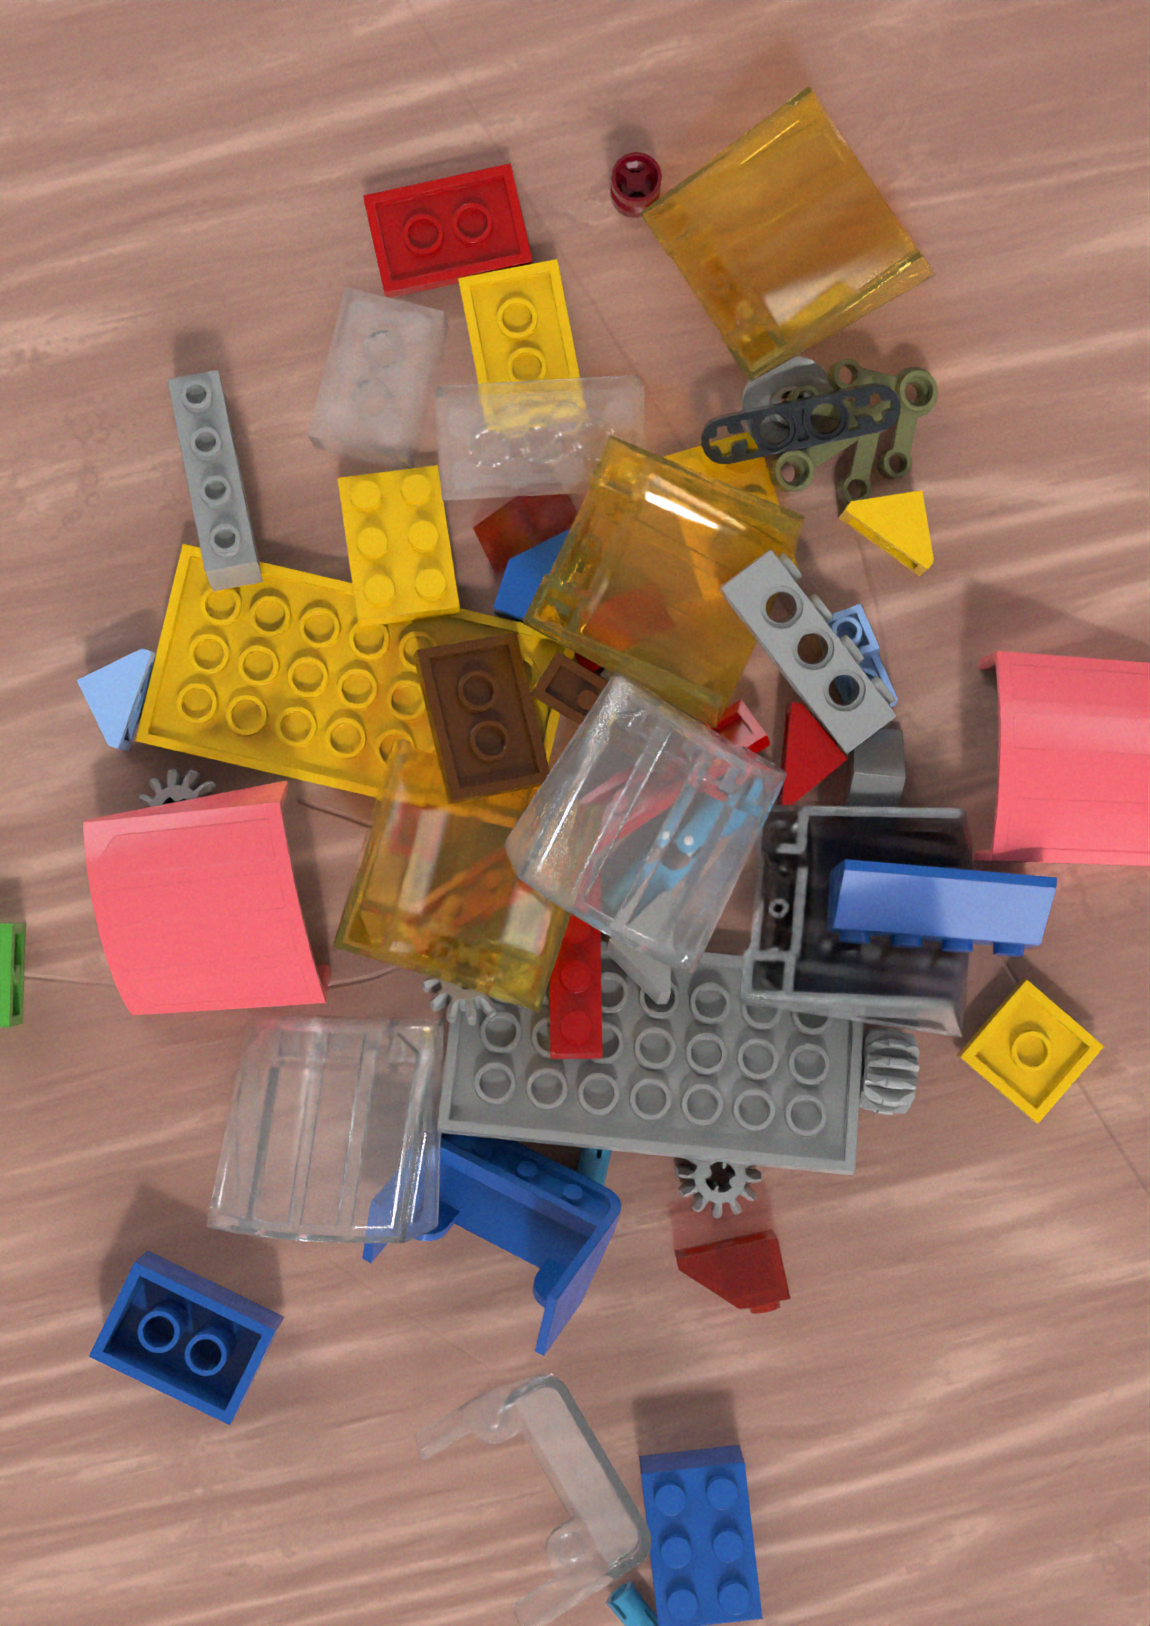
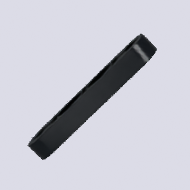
M868 383L714 417L704 425L701 433V446L705 455L711 461L718 464H732L878 433L891 428L897 422L901 403L897 394L889 386L882 383ZM878 393L882 401H890V408L882 411L881 420L874 421L869 413L854 415L858 426L848 428L849 413L843 399L853 397L852 406L854 408L870 404V395ZM831 404L838 409L840 420L832 431L821 433L812 427L810 422L811 414L817 406ZM770 415H781L789 423L787 437L778 443L766 442L760 435L762 421ZM752 419L751 433L757 445L756 448L746 450V439L732 442L731 451L728 453H721L719 446H710L709 439L717 436L718 427L726 426L729 434L745 432L741 421Z

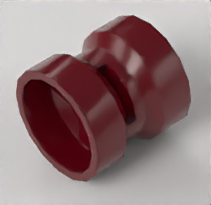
M641 152L628 153L618 159L612 169L610 189L612 204L619 213L626 217L639 218L646 216L655 209L659 202L662 174L660 166L654 158Z

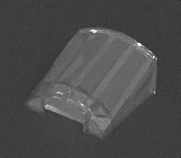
M616 670L506 839L504 846L517 877L574 916L621 943L665 964L694 974L787 773L744 746L742 748L667 704L659 695Z
M250 1010L206 1227L250 1236L333 1243H405L436 1229L439 1216L441 1133L437 1132L442 1092L444 1019L375 1018Z

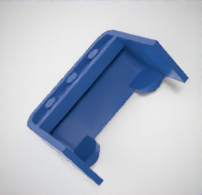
M436 1126L371 1201L362 1259L372 1263L398 1231L419 1241H434L443 1237L456 1224L540 1268L534 1278L533 1295L536 1301L545 1308L535 1352L545 1356L584 1299L617 1226L621 1202L611 1189L514 1140L438 1133Z

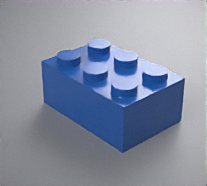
M147 1250L134 1262L89 1357L230 1425L242 1406L284 1316Z
M740 1445L639 1456L658 1626H707L763 1619L745 1461Z

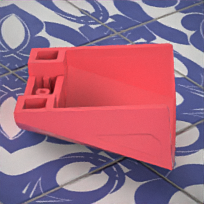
M995 651L980 659L979 670L996 671L998 773L991 850L975 851L974 861L1150 866V663Z
M288 781L87 819L83 822L86 867L96 923L113 980L131 1015L326 1003L332 975L331 969L328 964L319 966L315 964L301 909L285 829L282 807L289 791Z

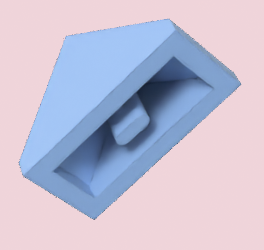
M140 649L77 680L108 746L128 752L130 750L142 715L156 654L151 651Z

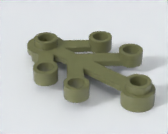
M844 359L834 363L828 371V381L835 390L868 383H882L889 386L897 394L901 408L900 415L895 423L891 448L880 454L877 466L879 472L885 478L896 479L906 476L912 467L910 450L918 417L928 414L937 401L938 387L935 379L928 371L920 367H908L900 370L895 376L862 368L853 359ZM842 366L847 367L851 371L852 379L849 384L843 383L839 378V370ZM908 384L912 385L917 391V397L914 402L908 401L905 396V388ZM803 385L793 389L789 393L787 401L797 399L801 392L806 393L808 396L820 393L813 386ZM843 400L849 413L848 428L858 426L854 415L869 413L874 421H879L882 419V411L890 408V401L881 400L872 407L862 406L854 408L852 402ZM821 404L811 414L836 421L840 420L838 409L831 404ZM880 432L808 447L802 452L793 450L780 453L770 464V480L782 492L801 491L812 482L814 468L855 443L849 473L839 481L837 495L846 505H849L851 501L868 499L872 490L869 478ZM892 454L900 458L901 467L898 472L892 471L889 467V458ZM785 463L791 464L795 471L794 478L790 482L786 481L781 475V468ZM852 480L856 481L861 489L860 495L856 499L852 498L848 493V485Z

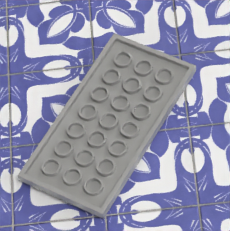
M479 928L464 936L467 949H472L475 941L478 938H483L486 940L484 955L496 949L502 952L503 959L497 967H505L510 970V980L500 984L508 990V998L506 1001L490 999L496 1008V1014L493 1017L485 1015L482 1009L478 1008L476 1009V1024H468L466 1011H460L458 1019L454 1023H450L437 1125L438 1133L842 1175H853L855 1173L867 969L671 949V994L667 1004H656L606 953L608 942L601 941L602 1059H550L549 936ZM470 971L459 973L462 989L473 988V979Z

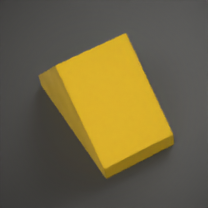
M922 490L851 501L838 518L919 577L934 562Z

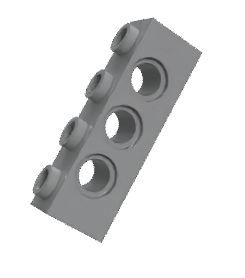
M214 370L167 379L204 569L213 591L263 582L227 399L219 371Z
M772 550L765 551L721 585L718 591L829 737L842 752L848 754L897 716L889 706L895 701V698L878 676L870 680L858 665L864 660V657L853 641L847 635L839 639L827 624V622L833 619V616L822 600L815 593L808 598L798 586L796 581L802 575L791 559L784 552L776 556ZM776 592L784 593L792 602L790 617L781 623L771 620L766 612V602ZM812 633L821 639L823 653L816 662L807 664L800 659L797 646L803 636ZM839 675H847L854 685L852 697L843 704L834 703L829 696V685Z

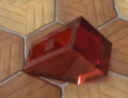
M773 1229L674 1250L679 1271L740 1310L749 1308L750 1313L753 1314L766 1313L780 1308L779 1301L791 1299L778 1238Z

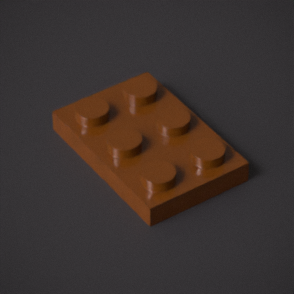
M516 632L416 650L413 657L448 804L543 786L552 781Z

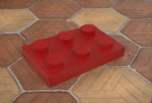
M511 163L363 195L386 299L459 283L458 278L533 264Z

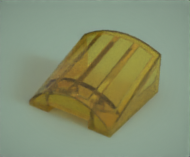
M810 86L803 89L640 213L666 255L673 260L720 332L722 341L750 382H753L935 275L924 255L907 234Z
M610 436L589 480L590 489L549 575H544L523 619V624L706 724L717 728L757 644L756 639L718 591V588L765 551L772 550L776 556L784 552L793 561L798 549L805 517L790 509L619 438ZM779 592L772 594L766 602L768 616Z
M404 739L393 740L333 947L385 964L387 962L539 1012L603 819L605 807L594 804H582L535 788L448 804L437 755L412 747L410 741Z

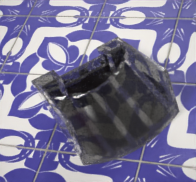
M759 805L754 851L758 859L750 945L749 950L744 951L740 990L741 1003L962 1038L970 952L941 950V941L922 940L921 948L890 946L891 937L871 936L869 944L840 942L839 933L826 932L830 871L845 859L973 870V840L966 810L960 808Z

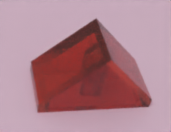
M563 483L516 496L474 526L473 531L496 574L506 569L509 559L573 527L582 530L585 527Z

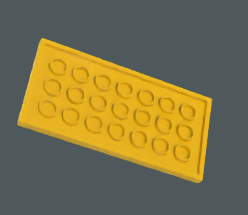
M182 544L136 742L524 833L534 829L544 785L448 804L413 655L419 649L516 632L530 693H532L557 651L571 660L574 659L578 636L461 608L460 614L358 627L352 583L260 562L263 582L213 591L205 573L200 547ZM531 696L549 766L561 714Z

